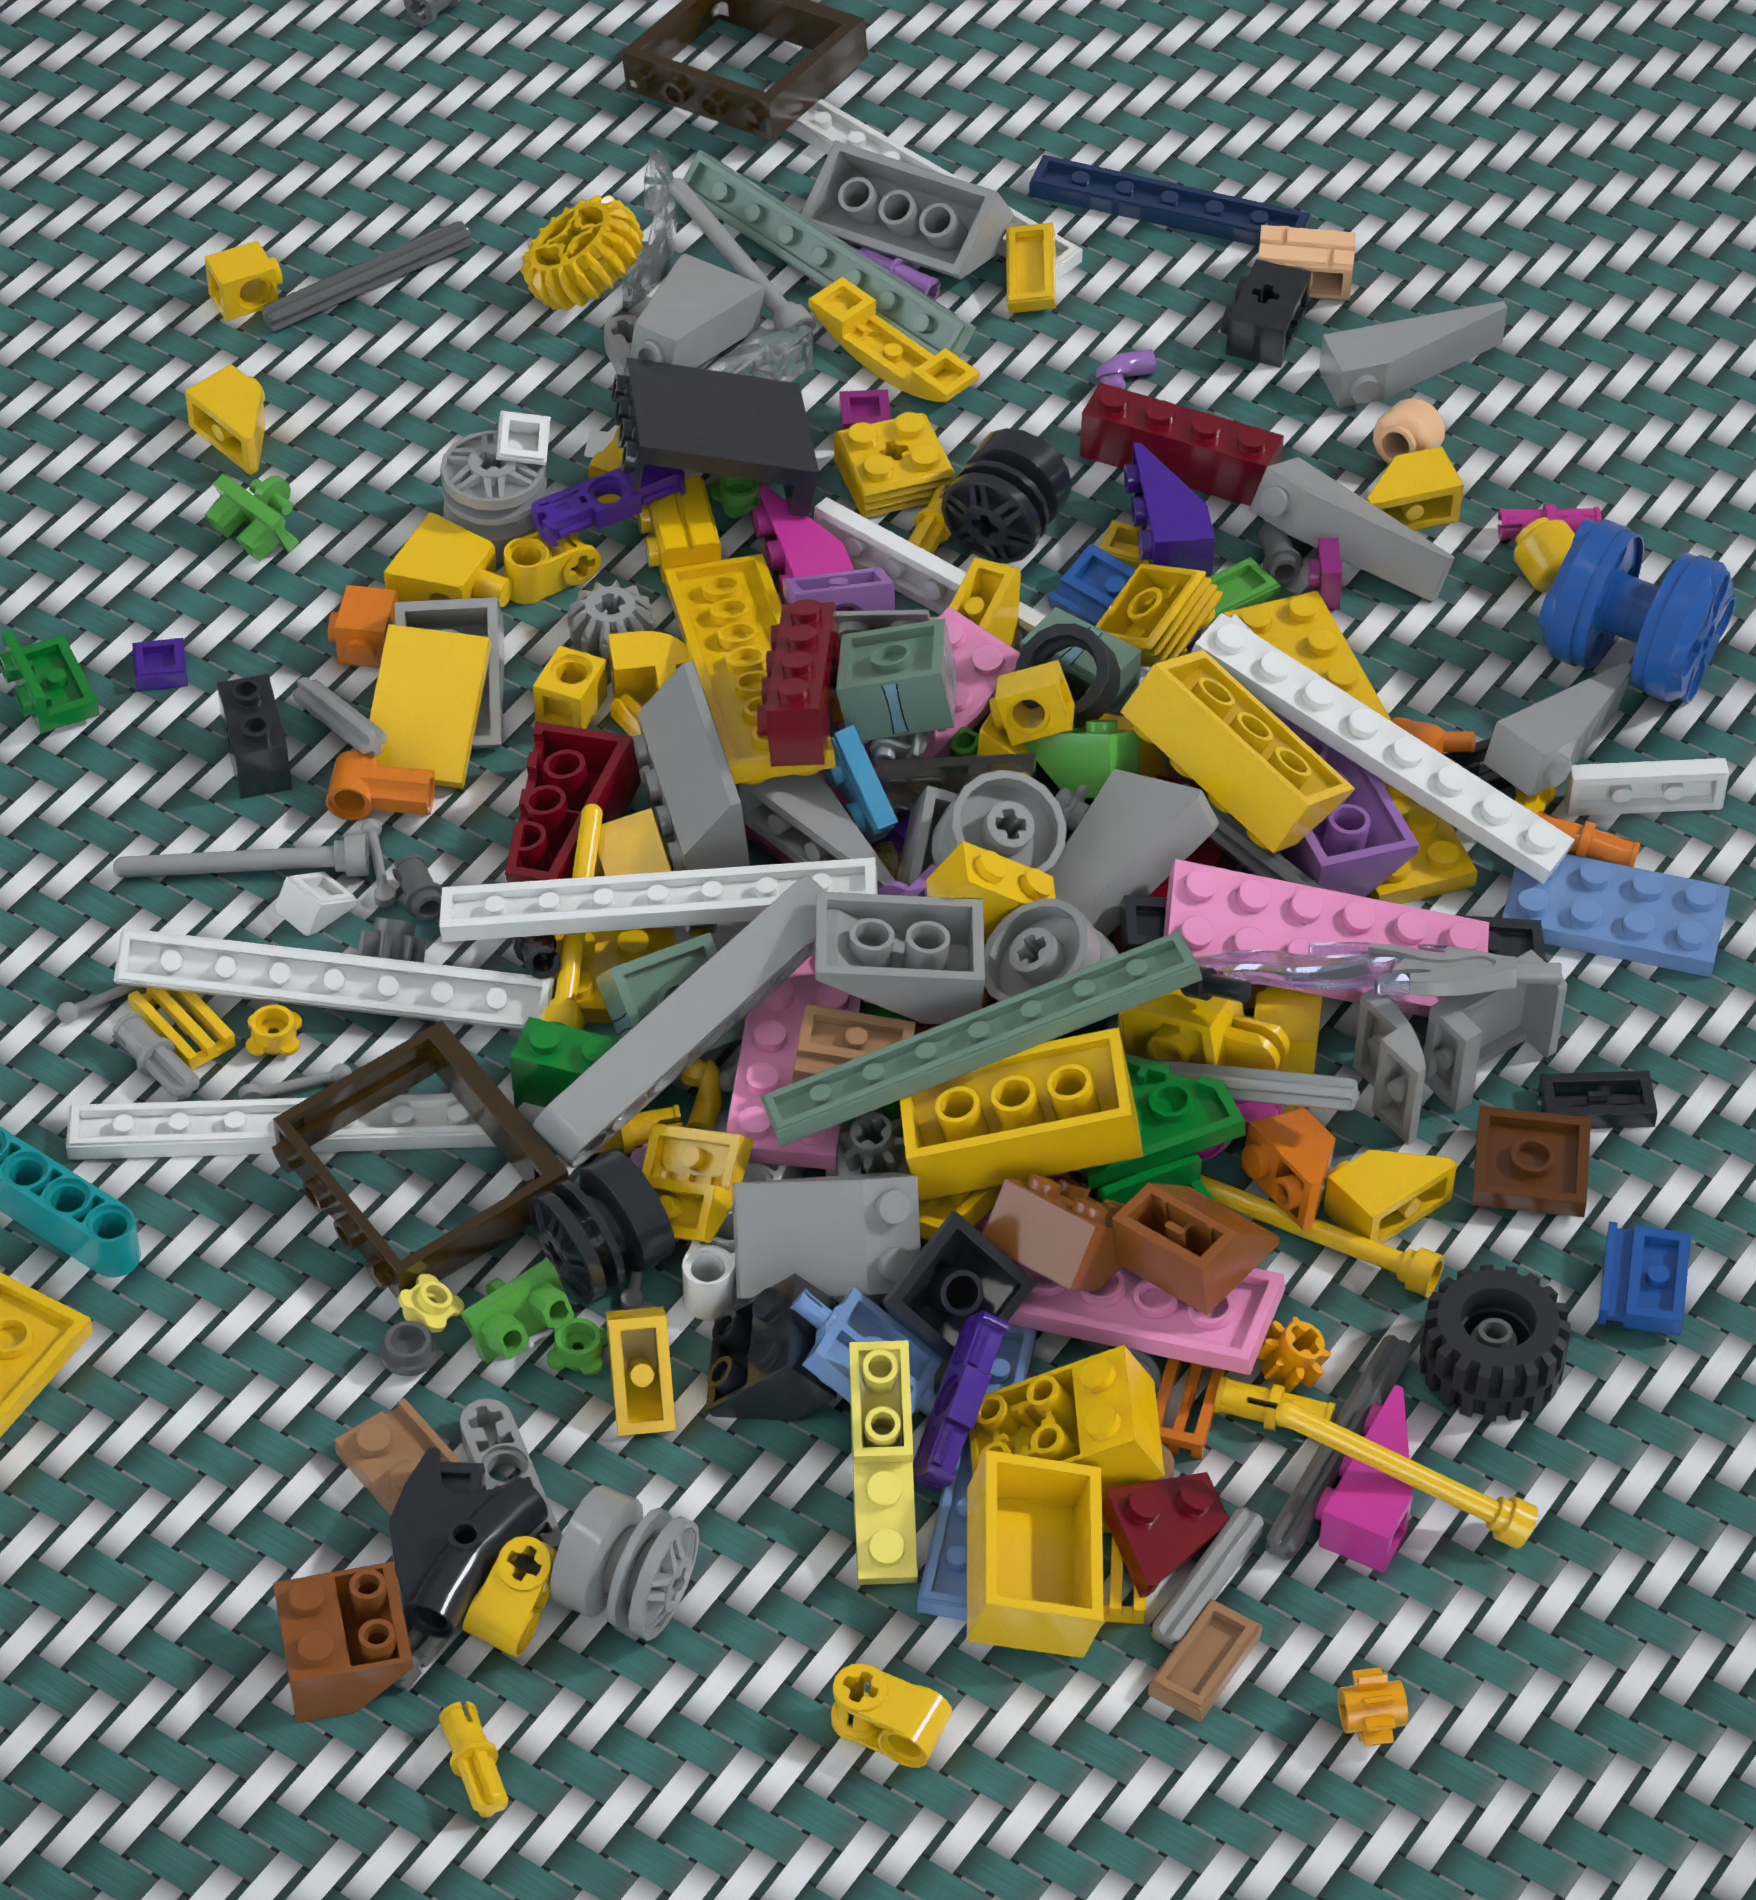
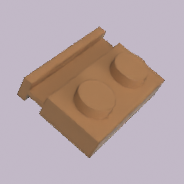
M805 1004L792 1083L914 1036L916 1022Z
M405 1398L397 1402L398 1407L385 1414L384 1411H381L334 1439L335 1451L338 1457L390 1516L405 1483L429 1448L439 1449L440 1462H462Z

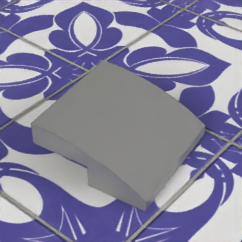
M1377 985L1361 995L1352 1067L1374 1087L1372 1112L1405 1143L1410 1144L1417 1138L1426 1073L1424 1054L1419 1040L1403 1012L1391 997Z

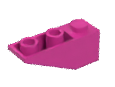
M766 485L758 487L759 508L752 509L753 527L757 538L764 537L766 540L765 555L770 571H778L779 573L778 588L783 604V579L854 570L844 543L811 518L789 514L785 499ZM840 607L836 611H849V607Z
M1395 1384L1384 1405L1378 1402L1373 1404L1366 1418L1363 1434L1366 1435L1365 1438L1409 1458L1403 1387ZM1345 1455L1339 1470V1476L1342 1479L1336 1489L1328 1486L1324 1490L1316 1508L1315 1519L1322 1522L1319 1546L1384 1574L1408 1530L1413 1497L1412 1486Z

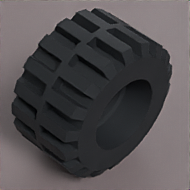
M1493 1264L1480 1265V1271L1473 1272L1469 1267L1457 1272L1456 1280L1450 1277L1444 1279L1439 1284L1438 1292H1432L1428 1300L1419 1352L1421 1373H1426L1425 1383L1431 1392L1440 1391L1439 1401L1447 1407L1453 1404L1460 1407L1459 1414L1470 1418L1473 1413L1484 1415L1483 1421L1496 1422L1497 1416L1505 1415L1508 1421L1521 1419L1523 1410L1533 1414L1542 1408L1543 1400L1550 1402L1556 1394L1557 1386L1561 1385L1571 1333V1323L1567 1322L1569 1312L1565 1303L1557 1302L1558 1293L1551 1286L1542 1288L1539 1285L1541 1278L1532 1273L1526 1276L1517 1274L1518 1268L1506 1265L1505 1271L1494 1270ZM1485 1319H1502L1509 1323L1515 1332L1517 1346L1509 1348L1490 1347L1473 1339L1471 1334L1475 1327Z

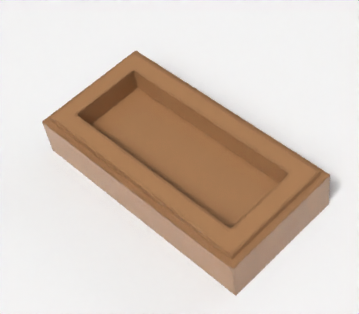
M1210 1598L1150 1681L1148 1695L1201 1723L1261 1638L1262 1625Z

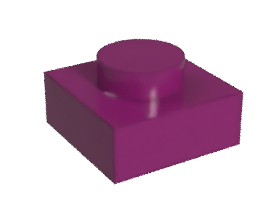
M888 389L839 391L841 430L849 429L856 423L873 424L891 420Z
M1318 538L1317 559H1308L1307 566L1308 588L1318 590L1328 609H1340L1342 567L1338 538Z

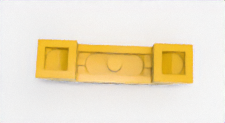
M844 277L839 278L808 299V306L817 319L851 356L876 376L908 394L925 400L947 402L980 379V372L948 349L944 348L933 355L877 316L876 300Z

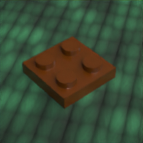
M1480 1106L1477 1122L1471 1205L1584 1217L1587 1204L1591 1118Z

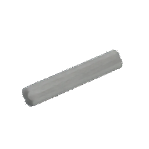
M302 677L297 680L298 688L292 694L293 699L362 754L369 753L375 757L382 753L381 746L387 742V736L383 730L317 679L310 680L307 677Z
M1247 1507L1235 1510L1154 1621L1151 1636L1156 1643L1163 1644L1167 1649L1173 1650L1209 1599H1215L1262 1534L1264 1521L1259 1514L1252 1513Z

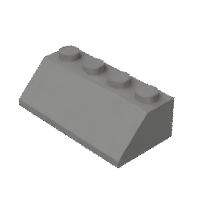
M837 140L834 141L801 212L802 215L845 242L866 247L872 251L894 258H902L906 262L958 279L964 278L996 255L1006 233V227L1009 226L1014 216L1000 194L995 190Z
M694 662L682 663L638 712L641 734L632 736L639 767L648 765L650 769L643 771L650 802L660 800L661 806L655 807L662 838L671 836L673 842L666 843L672 871L750 866L742 805Z

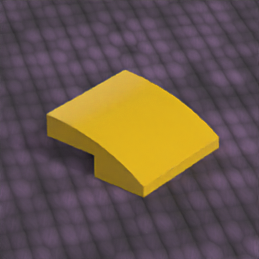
M652 1123L641 1172L657 1193L668 1215L674 1232V1238L704 1243L711 1242L733 1204L732 1183L742 1182L754 1143L753 1139L740 1134Z

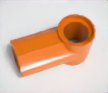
M357 750L346 751L336 758L325 803L327 809L333 815L349 821L366 818L371 813V810L431 815L434 803L435 772L433 770L380 766L379 762L368 753L362 754Z

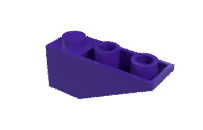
M1133 443L1132 463L1124 464V486L1126 494L1134 493L1135 496L1131 497L1133 527H1142V530L1138 531L1140 560H1148L1149 564L1206 571L1205 576H1212L1215 536L1207 504L1143 444Z

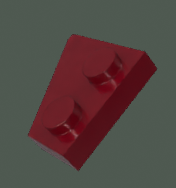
M1208 1472L1105 1488L1102 1493V1513L1140 1598L1148 1597L1152 1594L1160 1582L1173 1571L1178 1572L1191 1561L1200 1548H1206L1211 1544L1229 1520Z

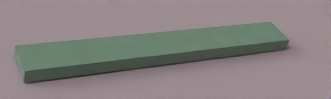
M701 150L698 151L683 180L713 215L824 288L839 278L844 277L876 300V315L933 355L946 348L960 358L977 327L712 155Z
M1177 931L760 1096V1099L780 1147L1201 981L1203 979L1200 967L1181 932Z

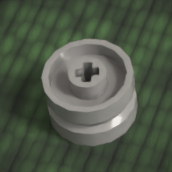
M1008 770L980 774L965 785L955 800L943 812L933 831L931 853L935 865L939 866L962 841H965L1048 874L1055 866L1065 847L1066 822L1059 802L1042 783L1025 773Z
M1042 898L1018 907L1003 918L988 937L984 948L985 987L989 995L997 1002H1000L1119 955L1115 946L1101 932L1096 930L1092 923L1076 907L1064 900Z

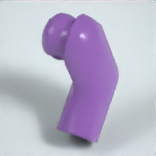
M1152 349L1117 354L1096 369V380L1107 385L1125 389L1126 383L1123 378L1156 373L1155 354Z

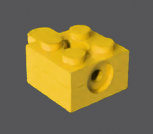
M1178 989L1120 1012L1122 1043L1125 1056L1131 1054L1148 1059L1277 1070L1280 1062L1285 1058L1290 1049L1288 1036L1280 1026L1245 1017L1241 1002L1217 997L1204 1001L1186 997Z

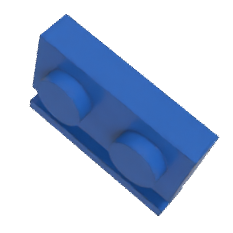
M1090 543L1060 579L1061 584L1055 592L1051 590L1048 593L1049 606L1053 609L1057 607L1096 626L1136 569Z
M1609 1221L1597 1324L1606 1325V1320L1623 1322L1624 1328L1680 1336L1684 1318L1691 1233L1638 1225L1634 1226V1230L1617 1228V1222Z

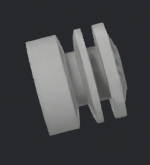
M488 430L470 434L458 440L443 455L440 467L442 495L445 500L443 514L445 519L491 541L495 546L496 564H503L504 548L507 543L513 539L537 532L533 526L531 504L536 500L546 497V466L496 460L497 431Z
M604 1485L594 1487L583 1498L574 1512L561 1539L553 1563L550 1580L551 1598L556 1604L590 1618L600 1615L607 1607V1621L612 1627L620 1630L629 1627L634 1636L647 1641L654 1639L669 1623L688 1586L699 1546V1527L694 1521L682 1516L672 1519L669 1512L662 1508L650 1510L643 1518V1505L637 1498Z

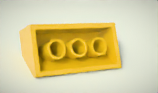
M1203 649L1155 663L1120 711L1132 723V729L1141 739L1155 744L1170 758L1171 766L1179 774L1193 779L1208 793L1209 801L1218 810L1231 814L1247 829L1246 833L1252 842L1263 849L1270 850L1272 853L1299 843L1345 801L1355 789Z
M1119 1027L1044 1042L900 1099L906 1161L911 1175L918 1177V1197L920 1201L1003 1185L1005 1179L1028 1180L1030 1174L1044 1177L1143 1157L1137 1111Z

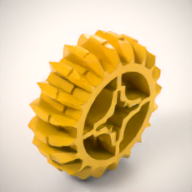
M596 195L588 202L581 199L576 206L572 208L565 207L562 214L557 217H551V222L545 228L538 230V237L528 243L529 250L521 258L523 265L520 271L524 276L525 282L529 285L528 289L544 305H549L553 310L563 308L565 311L571 310L576 304L583 307L590 299H599L601 293L608 288L613 289V284L619 278L627 276V268L635 265L637 262L635 255L640 253L643 248L641 241L644 234L640 229L636 216L620 200H615L611 195L603 198Z

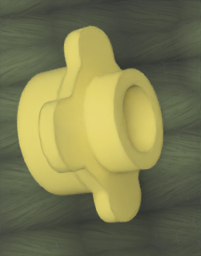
M430 1274L419 1275L416 1285L411 1290H402L398 1297L399 1305L403 1308L405 1320L419 1322L427 1327L431 1333L443 1331L447 1325V1320L451 1316H460V1312L464 1310L462 1299L457 1295H452L447 1286Z

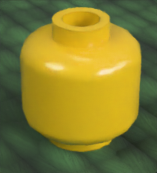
M1542 517L1527 525L1515 539L1517 546L1514 550L1513 559L1538 592H1548L1554 584L1558 571L1575 536V533L1564 520L1549 521L1547 517Z

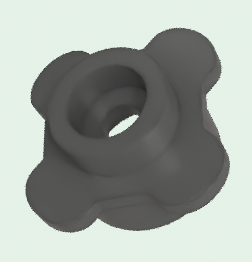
M1083 784L1078 787L1076 793L1064 787L1055 796L1066 822L1065 842L1070 833L1075 831L1090 805L1085 803L1088 787Z

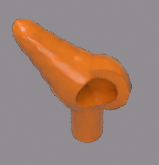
M1400 717L1392 719L1394 724L1441 754L1442 752L1475 751L1476 738L1474 731H1445L1438 725L1417 722Z

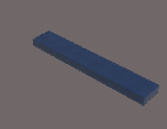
M1047 155L1042 156L1029 182V196L1258 247L1260 245L1261 225L1306 229L1310 227L1311 214L1307 212Z

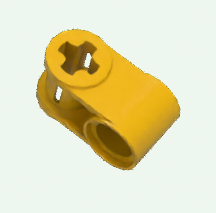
M538 531L525 537L513 539L504 548V576L513 580V592L510 600L519 604H534L569 587L587 582L596 574L602 560L600 553L592 545L584 544L578 538V532L557 540L558 546L556 547L549 546Z
M529 1536L515 1537L507 1542L501 1549L484 1585L477 1592L469 1606L463 1621V1631L515 1658L519 1657L531 1641L539 1624L541 1613L551 1595L550 1580L553 1563L557 1554L556 1550L549 1544ZM523 1555L531 1558L535 1555L534 1560L542 1565L537 1576L528 1573L525 1575V1571L518 1566L519 1560Z
M864 1663L851 1664L841 1669L835 1676L833 1683L835 1702L830 1718L832 1727L837 1735L846 1741L855 1742L884 1754L901 1765L910 1768H920L926 1765L953 1713L951 1705L943 1696L930 1688L911 1684ZM865 1681L870 1683L869 1693L865 1692ZM849 1713L854 1715L853 1725L849 1724Z

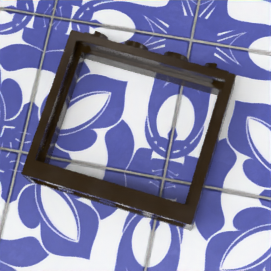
M682 0L626 47L621 54L626 90L774 141L868 57L864 18L811 0ZM718 19L813 50L766 92L672 60ZM762 120H765L766 126L760 125L759 123Z
M442 1020L273 1118L276 1145L272 1147V1150L280 1166L287 1173L292 1171L297 1173L303 1181V1190L312 1206L318 1212L325 1209L334 1220V1229L343 1245L350 1251L357 1248L366 1259L365 1267L376 1286L381 1290L388 1287L397 1299L402 1290H411L416 1285L419 1275L430 1274L440 1281L531 1226L532 1223L528 1209L530 1198L542 1191L552 1192L554 1184L561 1180H569L568 1170ZM436 1073L527 1182V1185L400 1260L310 1147Z

